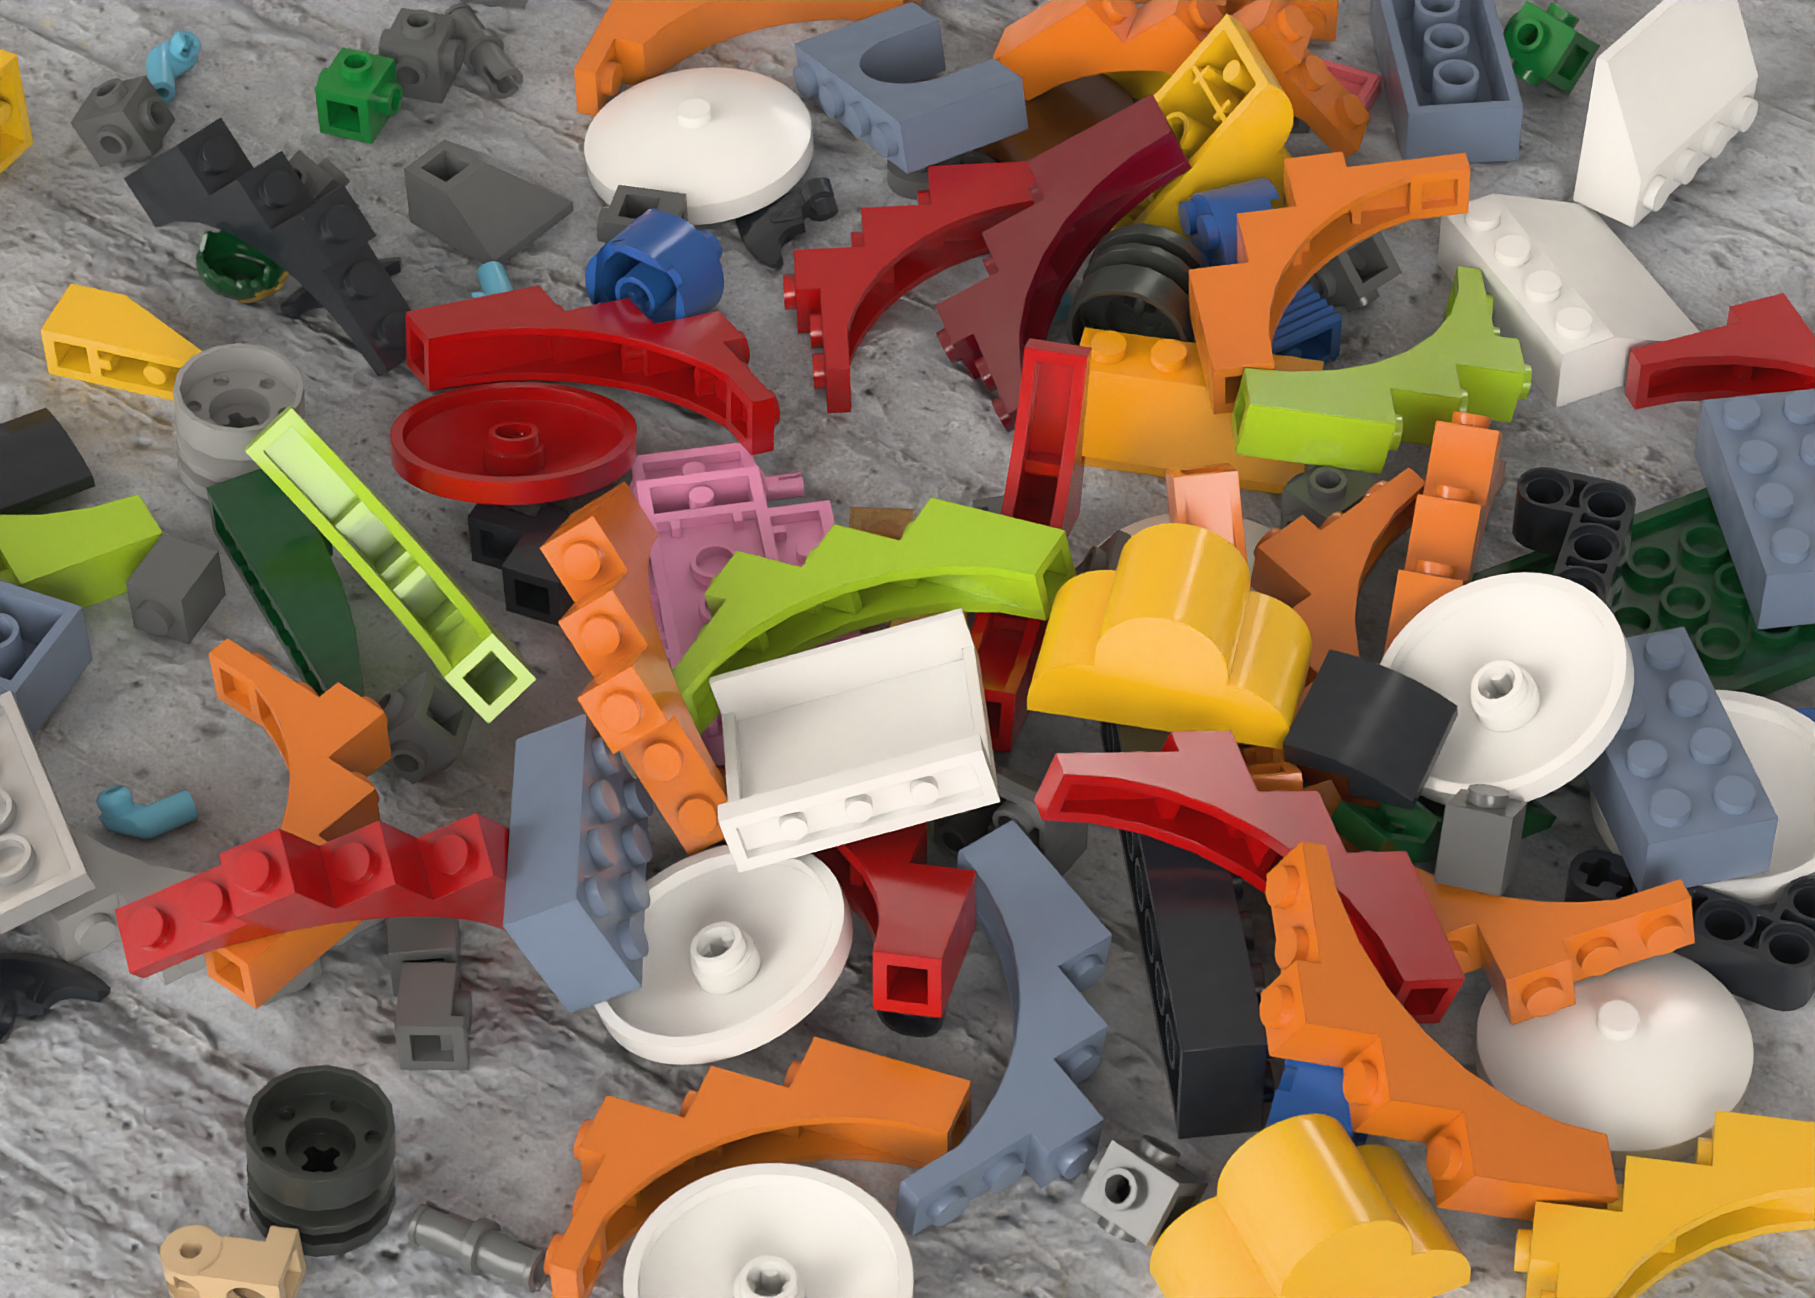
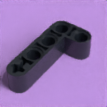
M1533 468L1523 473L1517 482L1512 534L1515 540L1523 547L1559 556L1553 575L1571 580L1585 587L1602 600L1611 610L1630 549L1636 498L1630 489L1615 481L1555 468Z
M1587 850L1578 854L1570 863L1564 902L1616 900L1638 893L1622 856L1603 850ZM1815 875L1801 876L1792 880L1782 893L1773 912L1700 885L1686 888L1692 901L1695 943L1678 948L1673 953L1690 959L1718 979L1731 994L1769 1009L1782 1012L1795 1011L1807 1004L1815 991Z

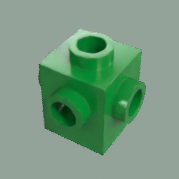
M1526 0L1521 10L1514 14L1507 22L1503 33L1509 56L1514 60L1512 63L1514 74L1535 87H1538L1541 80L1545 79L1569 94L1600 45L1574 30L1580 19L1552 2L1544 11Z
M341 48L329 68H324L320 72L317 85L314 88L320 133L373 144L388 119L398 114L402 104L403 88L401 84L397 83L394 58L360 50Z

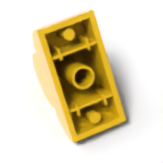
M1226 14L1154 96L1192 168L1150 194L1118 221L1109 232L1119 226L1143 223L1165 227L1191 242L1190 236L1184 233L1178 214L1180 201L1191 199L1195 193L1261 177L1267 178L1274 185L1280 197L1270 200L1272 208H1284V159L1292 158L1284 144L1293 126L1294 114L1292 104L1246 27L1236 18Z
M1182 523L1154 525L1134 534L1126 542L1121 551L1116 571L1096 570L1082 573L1068 580L1058 590L1027 696V710L1167 732L1188 730L1231 731L1237 743L1283 750V742L1300 709L1312 654L1311 634L1304 620L1291 607L1269 595L1250 591V571L1247 562L1239 550L1228 540L1210 530Z
M1305 1114L1282 1120L1260 1131L1245 1142L1224 1166L1218 1180L1217 1196L1207 1199L1186 1211L1159 1237L1152 1250L1149 1270L1165 1298H1432L1468 1285L1471 1276L1468 1260L1400 1153L1394 1148L1379 1144L1356 1147L1344 1126L1337 1119L1324 1114Z

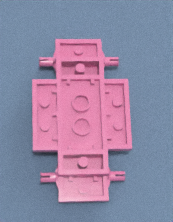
M740 442L637 455L635 463L630 468L631 483L629 488L659 534L651 547L648 579L656 624L671 669L677 666L696 640L700 629L712 619L704 593L707 591L713 577L723 570L737 550L802 567L809 552L819 545L833 524H835L830 500L768 508V501L796 497L804 498L802 473L797 471V473L765 477L763 471L755 463L753 455ZM860 629L811 649L860 636ZM720 713L700 736L716 767L725 769L722 714Z

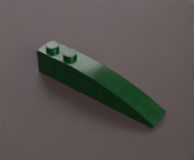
M261 468L206 487L213 532L302 681L311 686L319 697L337 682L360 697L365 696L355 626L342 581L331 559L333 556L331 542Z

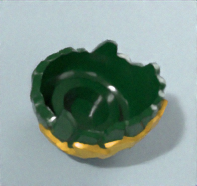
M223 230L219 232L206 231L201 239L199 252L196 253V267L202 282L215 294L236 300L238 303L256 302L275 294L286 283L289 275L286 270L257 248Z

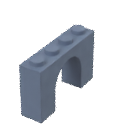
M913 1L794 44L797 66L793 68V77L801 96L811 100L824 110L830 118L836 119L849 129L856 138H861L878 151L881 157L887 158L907 174L1028 130L1022 77L994 58L937 79L913 83L946 71L939 20Z

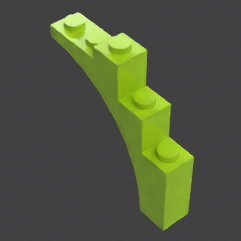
M1457 266L1443 312L1442 325L1433 335L1409 351L1376 363L1339 370L1290 372L1244 368L1231 416L1235 453L1237 455L1382 474L1388 451H1397L1400 442L1432 446L1436 420L1451 423L1453 411L1490 417L1493 421L1511 423L1518 400H1526L1529 394L1532 369L1529 364H1524L1519 339L1502 337L1500 328L1493 326L1491 318L1493 296L1485 291L1481 269Z
M291 405L244 447L245 452L295 503L377 593L424 649L444 679L488 724L536 680L519 650L475 606L469 594L424 548L418 536L376 492H373Z
M139 494L91 508L43 515H0V580L81 606L83 609L127 593L126 582L163 535V532Z
M931 497L916 519L908 523L900 540L833 524L819 545L809 552L802 567L737 550L723 570L713 577L707 591L704 593L712 619L700 629L696 640L677 666L671 669L699 734L701 735L721 713L711 689L709 677L800 653L855 630L900 618L945 613L962 608L963 612L1005 613L1046 621L1050 616L1058 590L1068 580L1076 576L1066 532L1062 529Z

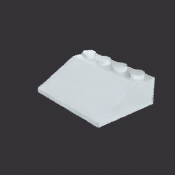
M1663 0L1597 57L1573 201L1633 228L1651 211L1656 212L1660 210L1668 196L1679 185L1688 184L1695 176L1698 168L1710 157H1718L1726 143L1739 131L1745 132L1751 126L1758 110V101L1754 100L1758 73L1738 0Z
M1493 193L1469 201L1468 213L1441 216L1437 264L1452 282L1457 266L1481 269L1485 291L1493 296V312L1491 317L1493 326L1500 328L1502 337L1519 339L1524 364H1529L1532 369V380L1555 408L1625 385L1631 349L1700 332L1597 212L1580 203Z

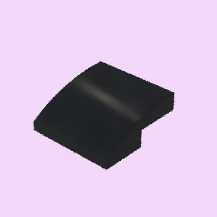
M46 407L0 424V515H20L95 487L93 475L77 447L59 421Z
M1330 649L1283 742L1284 762L1348 777L1349 795L1413 811L1457 718L1458 707L1436 691L1395 670L1354 655Z

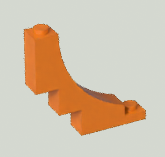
M613 0L574 68L577 113L596 116L605 106L609 97H615L618 94L621 83L635 86L643 81L660 76L695 53L735 36L791 23L822 20L859 21L912 1L919 6L922 0Z

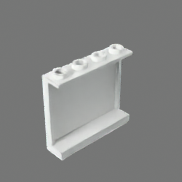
M962 608L709 677L711 689L722 714L728 801L727 803L717 805L718 822L738 872L1000 802L980 660Z

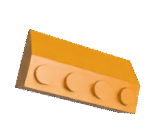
M1084 328L1079 346L1092 348L1082 456H1085L1084 466L1166 477L1165 470L1229 463L1238 471L1240 489L1281 495L1283 488L1294 476L1307 472L1309 464L1237 455L1235 453L1231 424L1232 412L1213 415L1196 343L1111 330ZM1273 354L1275 370L1278 371L1324 370V361Z

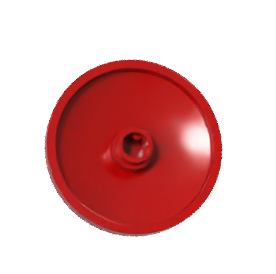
M505 382L475 385L434 395L414 404L399 415L390 430L391 462L398 475L409 484L425 492L452 500L491 505H523L552 502L593 492L622 477L632 467L637 457V425L631 413L619 403L600 394L580 388L536 382Z

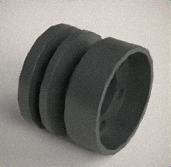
M1140 223L1119 226L1105 234L1091 255L1089 265L1083 275V283L1076 292L1066 317V336L1069 343L1079 346L1085 327L1193 343L1195 336L1189 315V270L1209 267L1204 255L1187 238L1165 227Z
M331 1065L298 1067L272 1078L253 1096L244 1118L248 1180L247 1194L250 1218L264 1238L267 1237L270 1226L298 1229L303 1253L306 1256L341 1255L369 1243L388 1224L396 1202L394 1184L396 1180L394 1167L395 1122L392 1103L378 1084L355 1070Z

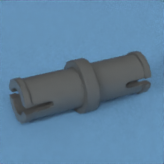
M457 3L449 7L444 13L455 16L457 40H462L464 43L463 63L473 72H478L494 97L501 99L515 94L519 87L515 85L509 75L518 84L523 83V75L503 52L504 43L496 32L483 26L470 5Z
M430 1201L419 1205L411 1218L408 1228V1240L411 1244L417 1247H425L459 1261L460 1268L467 1273L479 1276L486 1272L519 1285L531 1293H535V1290H540L549 1276L544 1273V1260L548 1248L538 1247L503 1233L500 1225L495 1221L485 1217L473 1221L438 1207Z

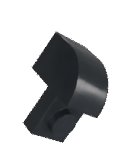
M545 502L536 516L533 517L513 509L476 503L467 517L472 561L502 570L506 611L559 627L561 626L558 621L575 602L540 550V547L570 517V514L560 506L551 502Z

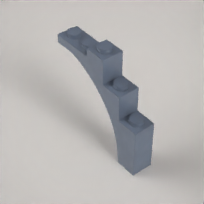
M1014 820L959 850L956 865L958 869L976 871V919L979 921L995 950L1006 981L1011 1005L1013 1033L1011 1059L996 1095L980 1121L959 1146L901 1180L895 1216L911 1236L933 1223L937 1227L950 1223L965 1210L969 1201L989 1189L992 1192L1006 1189L1021 1176L1024 1169L1038 1186L1043 1188L1062 1175L1066 1179H1070L1081 1174L1090 1166L1098 1153L1097 1149L1104 1118L1075 1084L1088 1078L1099 1067L1102 1061L1101 1055L1108 1025L1080 992L1093 986L1104 974L1112 934Z

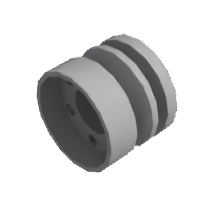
M245 343L226 344L211 347L192 356L178 371L173 387L174 414L178 427L176 432V444L178 447L177 465L182 481L197 496L208 500L206 487L260 469L257 463L245 452L244 447L289 405L304 419V383L299 368L284 354L263 345Z

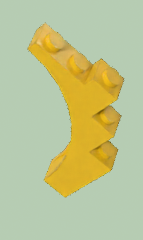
M1716 1110L1711 1138L1698 1137L1694 1164L1626 1155L1622 1184L1616 1183L1619 1199L1614 1203L1607 1204L1605 1210L1536 1201L1532 1230L1518 1228L1513 1271L1527 1273L1525 1298H1637L1670 1271L1716 1248L1764 1234L1814 1229L1815 1122Z

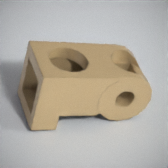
M187 1225L174 1230L165 1238L161 1244L159 1254L171 1298H297L307 1269L298 1229L270 1226L266 1240L260 1241L231 1236L219 1237L211 1228L202 1225Z

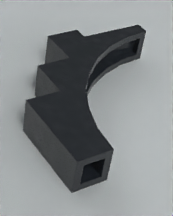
M222 118L212 122L124 178L155 227L174 221L202 223L226 231L257 248L290 273L323 305L347 333L378 377L406 360L405 312L412 310L368 244V241L377 235L344 185L314 201L282 151L253 167Z

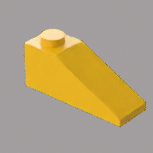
M72 283L40 329L49 374L174 401L173 387L178 371L192 356L203 352L126 295Z

